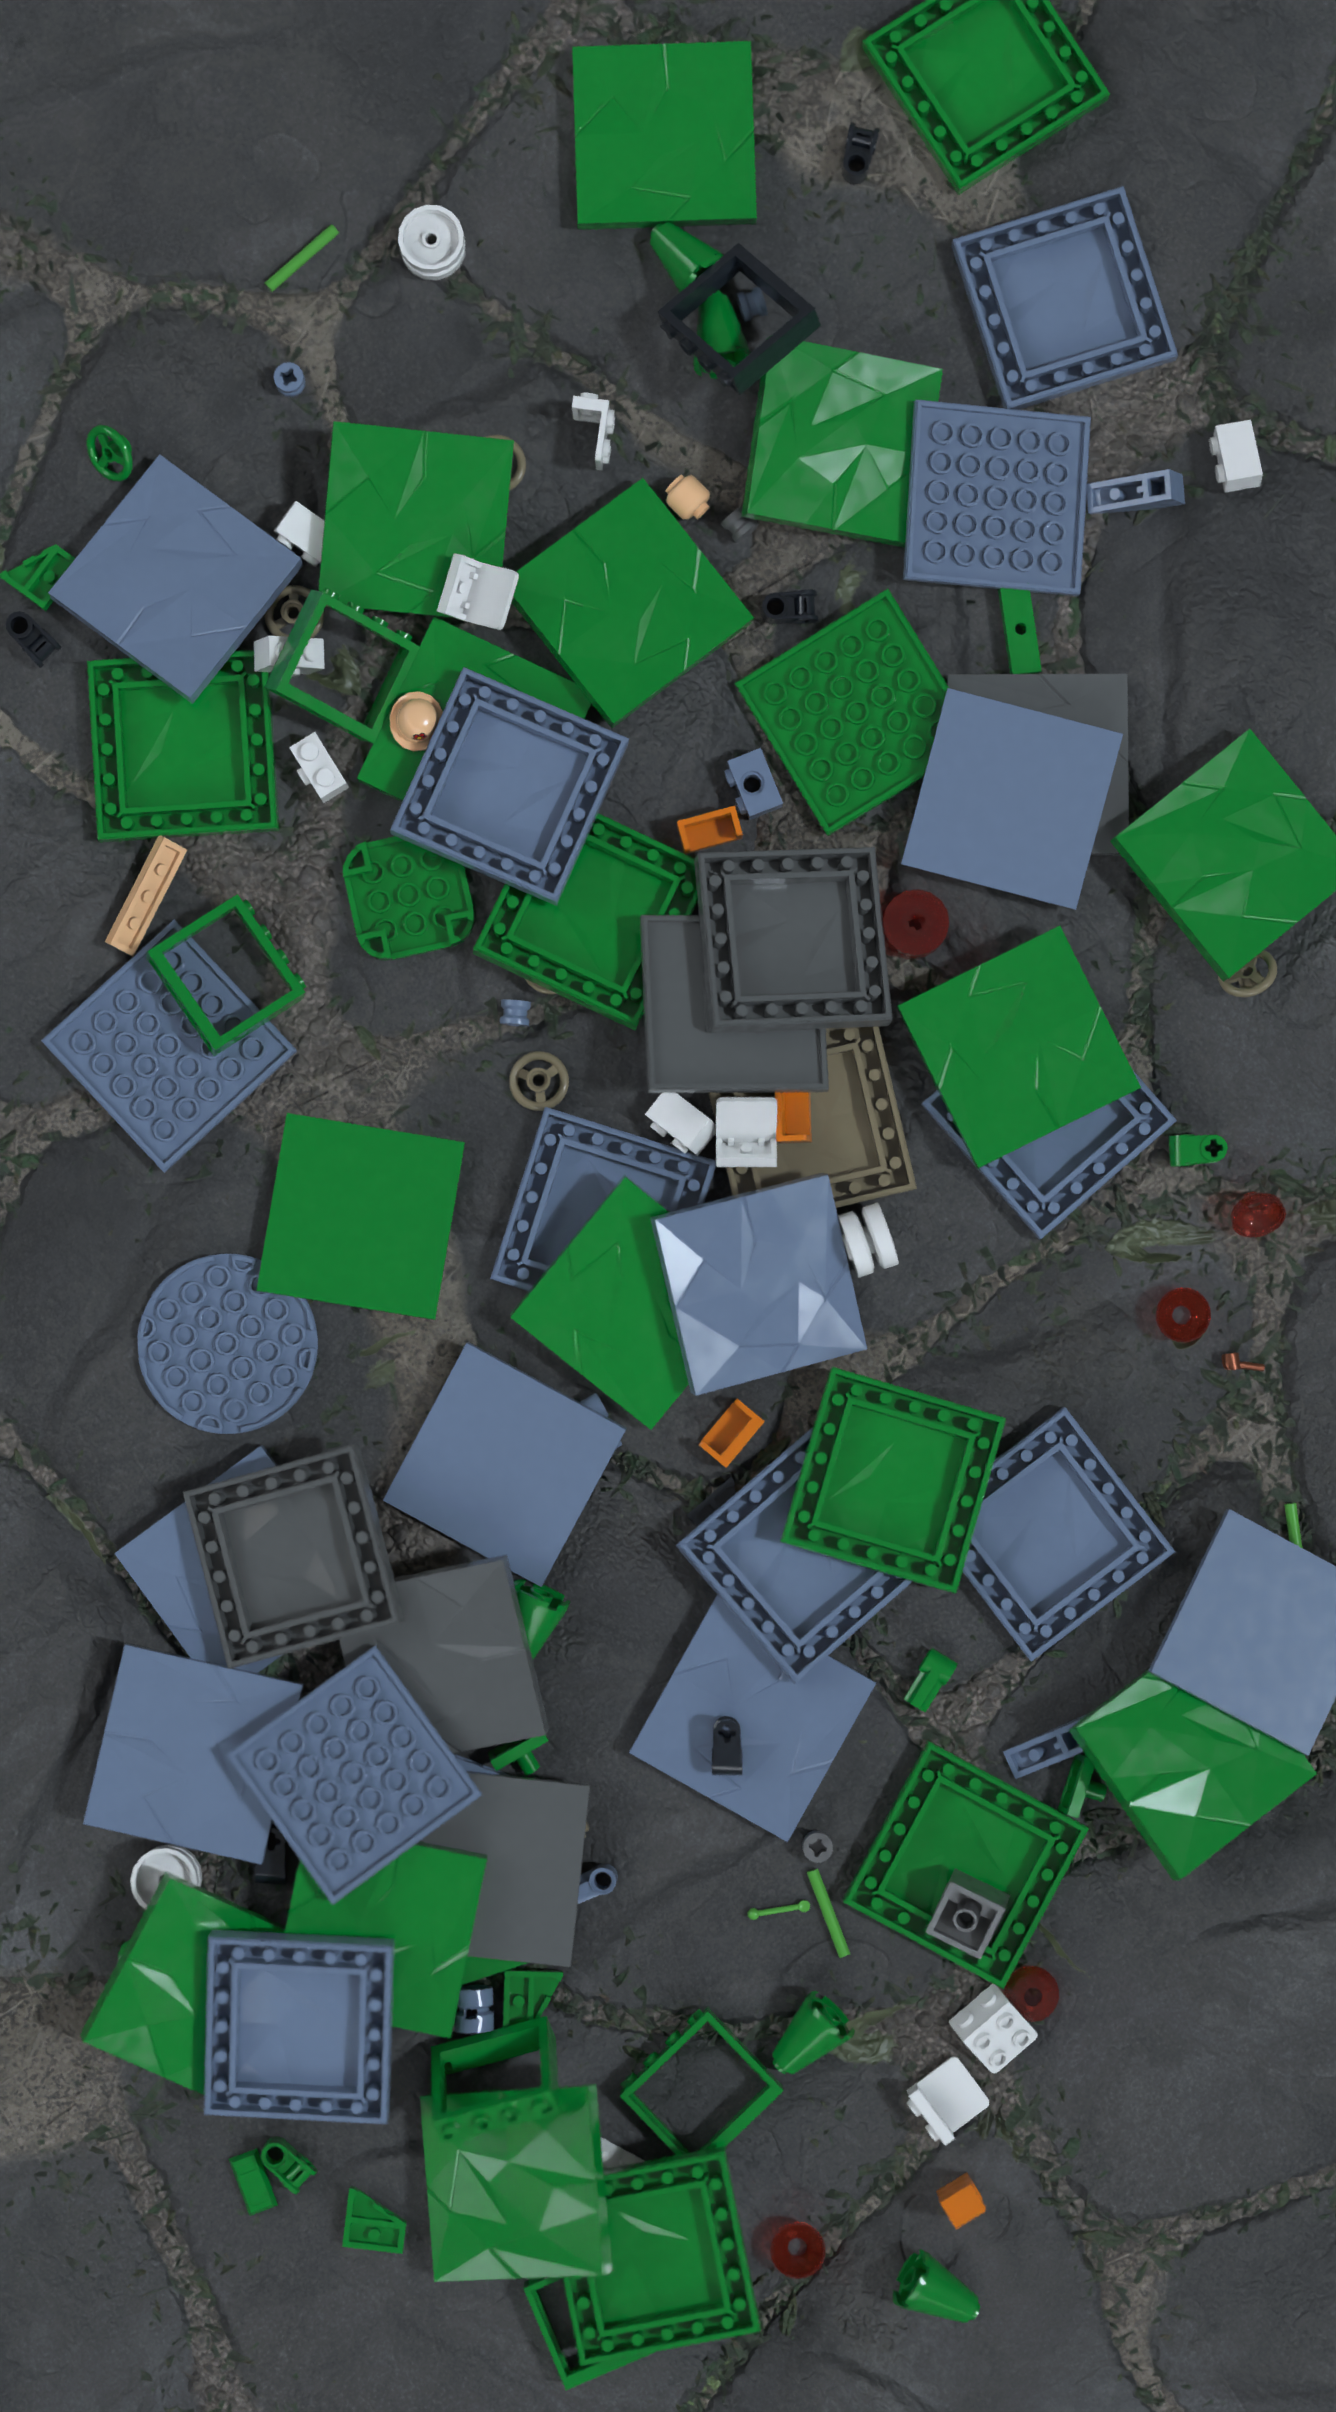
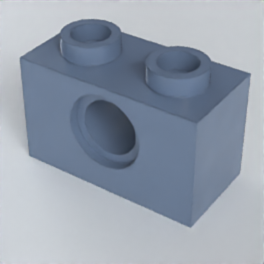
M761 748L727 761L728 769L724 770V774L730 788L735 786L739 797L735 798L741 815L747 814L748 819L751 820L782 808V799ZM749 778H755L760 782L761 787L757 792L751 793L744 788V782Z

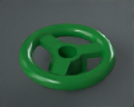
M106 425L93 427L89 431L86 441L87 452L92 464L102 476L111 481L120 482L127 479L133 467L132 448L129 441L112 427ZM97 436L102 446L101 458H99L96 451L95 442ZM115 461L121 464L123 469L121 472L116 473L109 470L107 466Z

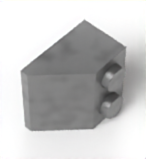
M954 1869L926 1929V1933L981 1959L1006 1909L1010 1895L960 1870Z

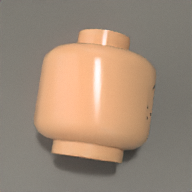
M680 475L665 491L668 494L666 503L682 519L687 520L693 516L699 519L710 507L707 504L710 497L709 490L693 475L686 477Z

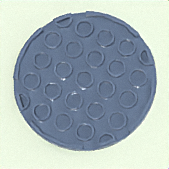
M217 1254L193 1260L176 1269L159 1284L151 1295L141 1316L137 1336L138 1360L149 1390L167 1412L176 1419L199 1430L218 1434H236L266 1426L280 1418L296 1404L306 1390L314 1373L318 1355V1333L311 1307L307 1299L256 1291L262 1261L260 1259L239 1254Z

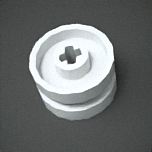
M424 205L415 208L404 218L399 228L398 243L402 258L408 269L414 275L425 280H440L452 275L460 267L465 257L466 243L458 218L450 210L439 205Z
M878 1202L863 1207L862 1218L864 1227L861 1226L857 1215L853 1211L838 1216L845 1251L849 1261L852 1262L858 1278L873 1273L874 1263L871 1256L873 1253L879 1266L883 1269L899 1264L886 1220Z
M167 1844L157 1846L143 1855L134 1866L131 1876L132 1893L139 1905L145 1909L147 1908L165 1872L201 1887L203 1879L201 1866L194 1854L182 1846Z

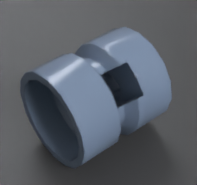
M461 1986L457 2005L459 2011L455 2015V2032L483 2033L494 2030V2014L489 2010V2007L493 2005V1986ZM472 2009H477V2013L472 2014Z

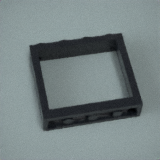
M739 243L658 311L662 321L660 328L666 332L668 338L678 340L680 347L688 356L695 355L698 358L699 364L706 372L713 371L724 387L730 386L739 395L821 326L815 308ZM741 272L788 312L792 318L733 367L684 324L682 320L736 274Z

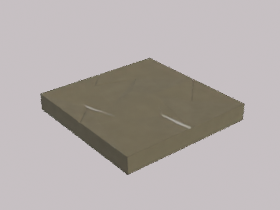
M879 1026L826 1029L829 1090L828 1092H810L812 1142L786 1144L777 1142V1167H726L732 1196L819 1173H825L829 1176L836 1208L917 1189ZM774 1092V1093H708V1094H709V1098H710V1102H711V1107H712L714 1119H715V1124H716V1101H717L718 1098H721V1097H772V1098H775V1092Z

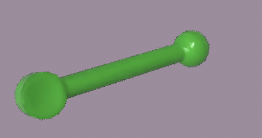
M801 1900L798 1904L763 1910L751 1908L747 1915L749 1919L756 1920L759 1916L795 1910L807 1912L810 1909V1903L807 1900Z

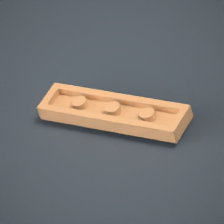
M158 836L105 940L106 943L134 956L187 849L163 836Z

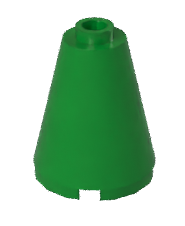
M671 222L658 224L650 234V245L679 293L725 255Z
M716 291L699 306L696 334L735 367L751 353V350L729 297L720 291ZM694 355V371L702 377V372H708L702 368L697 360L698 358ZM713 371L709 372L710 379H717Z
M519 1579L514 1581L532 1659L534 1660L568 1610L570 1601L563 1602L565 1595L546 1585L540 1587L535 1583L533 1587L524 1585L526 1580Z
M811 1991L806 1996L772 2052L774 2058L772 2062L777 2070L783 2074H795L854 2036V2028L849 2031L846 2026L849 2019L844 2012L828 1997L824 1996L822 1999L816 1997L817 1991Z
M919 2249V2255L912 2253L897 2276L896 2281L901 2284L899 2291L893 2289V2303L902 2309L960 2323L974 2320L980 2310L978 2296L925 2250Z

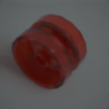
M920 889L904 891L894 897L886 907L882 919L884 940L888 947L897 955L909 959L925 958L935 952L946 938L949 928L948 911L942 901L931 892ZM912 920H917L920 923L919 930L916 931L915 927H909V923Z

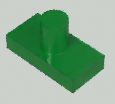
M547 1734L503 1743L488 1751L491 1764L498 1771L516 1760L524 1775L534 1773L539 1769L540 1765L532 1750L549 1741Z
M1080 1753L1074 1755L1057 1809L1075 1818H1079L1085 1797L1101 1802L1105 1798L1107 1791L1106 1784L1091 1780L1094 1766L1086 1755Z

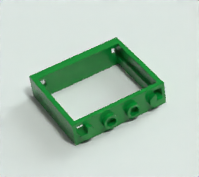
M324 588L323 592L310 590L264 688L355 738L374 744L420 646L411 642L413 637L406 632L398 629L394 632L388 629L389 623L376 616L369 618L363 615L364 609L351 602H348L347 605L340 602V595L326 588ZM325 606L400 648L364 724L289 684Z
M238 894L148 950L146 956L152 968L213 1056H216L300 1002L305 996L304 988H306L303 979L298 973L293 974L287 966L289 960L280 948L275 949L270 941L272 935L263 923L261 925L257 923L253 917L255 911L247 899L242 901ZM235 910L290 989V992L222 1036H219L164 954Z
M708 2007L703 2012L697 2009L686 2020L689 2025L681 2033L678 2030L674 2031L665 2040L664 2043L667 2046L659 2054L656 2051L652 2052L642 2063L645 2067L637 2075L634 2072L629 2074L620 2084L623 2087L620 2091L622 2099L676 2155L691 2153V2151L638 2097L635 2091L707 2022L767 2085L698 2151L722 2146L726 2147L784 2091L783 2085Z
M547 2016L431 2047L432 2122L442 2144L560 2113L556 2037ZM540 2050L542 2087L447 2112L446 2075Z
M563 2277L528 2278V2281L524 2282L523 2289L566 2390L655 2353L651 2352L583 2366L579 2364L570 2368L537 2290L563 2279Z

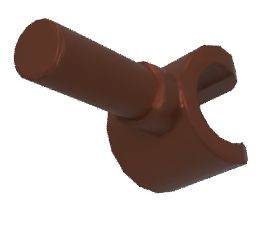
M1239 1353L1222 1354V1364L1226 1370L1248 1369L1264 1371V1364L1240 1362Z

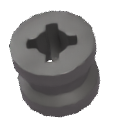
M743 506L732 512L721 523L724 529L730 530L733 534L732 539L735 543L745 539L759 526L755 519L741 517Z
M813 1830L803 1839V1852L810 1861L821 1863L831 1856L833 1844L826 1832Z

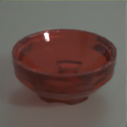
M1256 1191L1245 1194L1244 1198L1234 1206L1231 1212V1222L1235 1232L1241 1236L1252 1238L1264 1236L1275 1231L1282 1225L1286 1217V1210L1280 1198L1269 1193H1257ZM1256 1203H1260L1259 1205H1257V1206H1255V1207H1248V1206H1250V1205H1253V1204H1256Z
M1173 1289L1167 1292L1157 1304V1325L1160 1331L1173 1341H1194L1206 1332L1210 1324L1211 1310L1205 1297L1194 1289ZM1178 1306H1183L1189 1310L1190 1318L1185 1324H1178L1173 1320L1172 1313Z
M1025 1966L1011 1974L1004 1988V1995L1026 2021L1036 2022L1047 2018L1054 2011L1059 2000V1989L1054 1977L1048 1971L1037 1966ZM1032 1987L1039 1989L1042 1993V1999L1036 2005H1029L1024 2000L1025 1992Z
M792 2222L782 2226L774 2235L770 2246V2254L774 2266L783 2275L794 2279L807 2278L818 2271L823 2264L826 2252L821 2234L816 2228L804 2222ZM794 2238L804 2240L807 2245L805 2252L801 2255H794L788 2249L790 2241Z

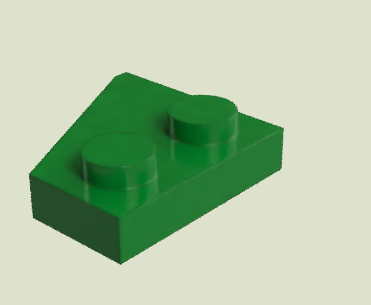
M55 544L43 550L40 555L32 556L22 561V565L10 571L5 570L1 572L0 578L44 611H47L54 602L48 592L76 558Z
M509 1969L504 1971L502 2028L540 2018L548 2006L558 1983L563 1978V1970Z
M350 2186L342 2247L403 2254L407 2221L355 2186Z

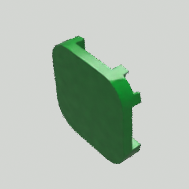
M396 836L371 842L365 841L356 845L347 855L343 865V878L356 930V937L360 946L371 957L382 961L397 960L451 948L462 943L471 934L475 924V913L463 865Z

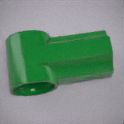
M932 1647L918 1668L919 1673L903 1699L926 1713L941 1686H945L958 1663Z

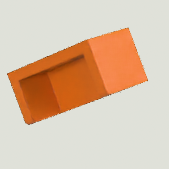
M735 806L677 821L684 854L740 840L743 837Z
M775 1092V1099L777 1100L776 1142L782 1144L812 1142L810 1092Z
M736 1398L698 1445L727 1468L765 1421Z
M967 2172L936 2191L940 2204L955 2229L986 2211V2207L982 2202V2196Z

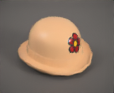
M420 691L406 693L395 702L389 717L390 730L394 739L403 748L410 751L426 750L443 711L439 703L429 694Z

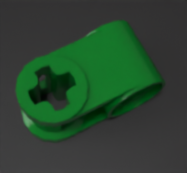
M1219 1135L1168 1136L1171 1167L1216 1163L1224 1158L1227 1153V1143ZM1211 1141H1214L1215 1146H1220L1221 1151H1218L1215 1157L1211 1156V1152L1205 1151V1147L1209 1146Z
M274 2136L266 2140L261 2154L262 2163L289 2191L298 2194L300 2192L299 2187L311 2175L317 2174V2168L284 2138ZM271 2147H279L283 2151L284 2156L280 2159H272L267 2151Z

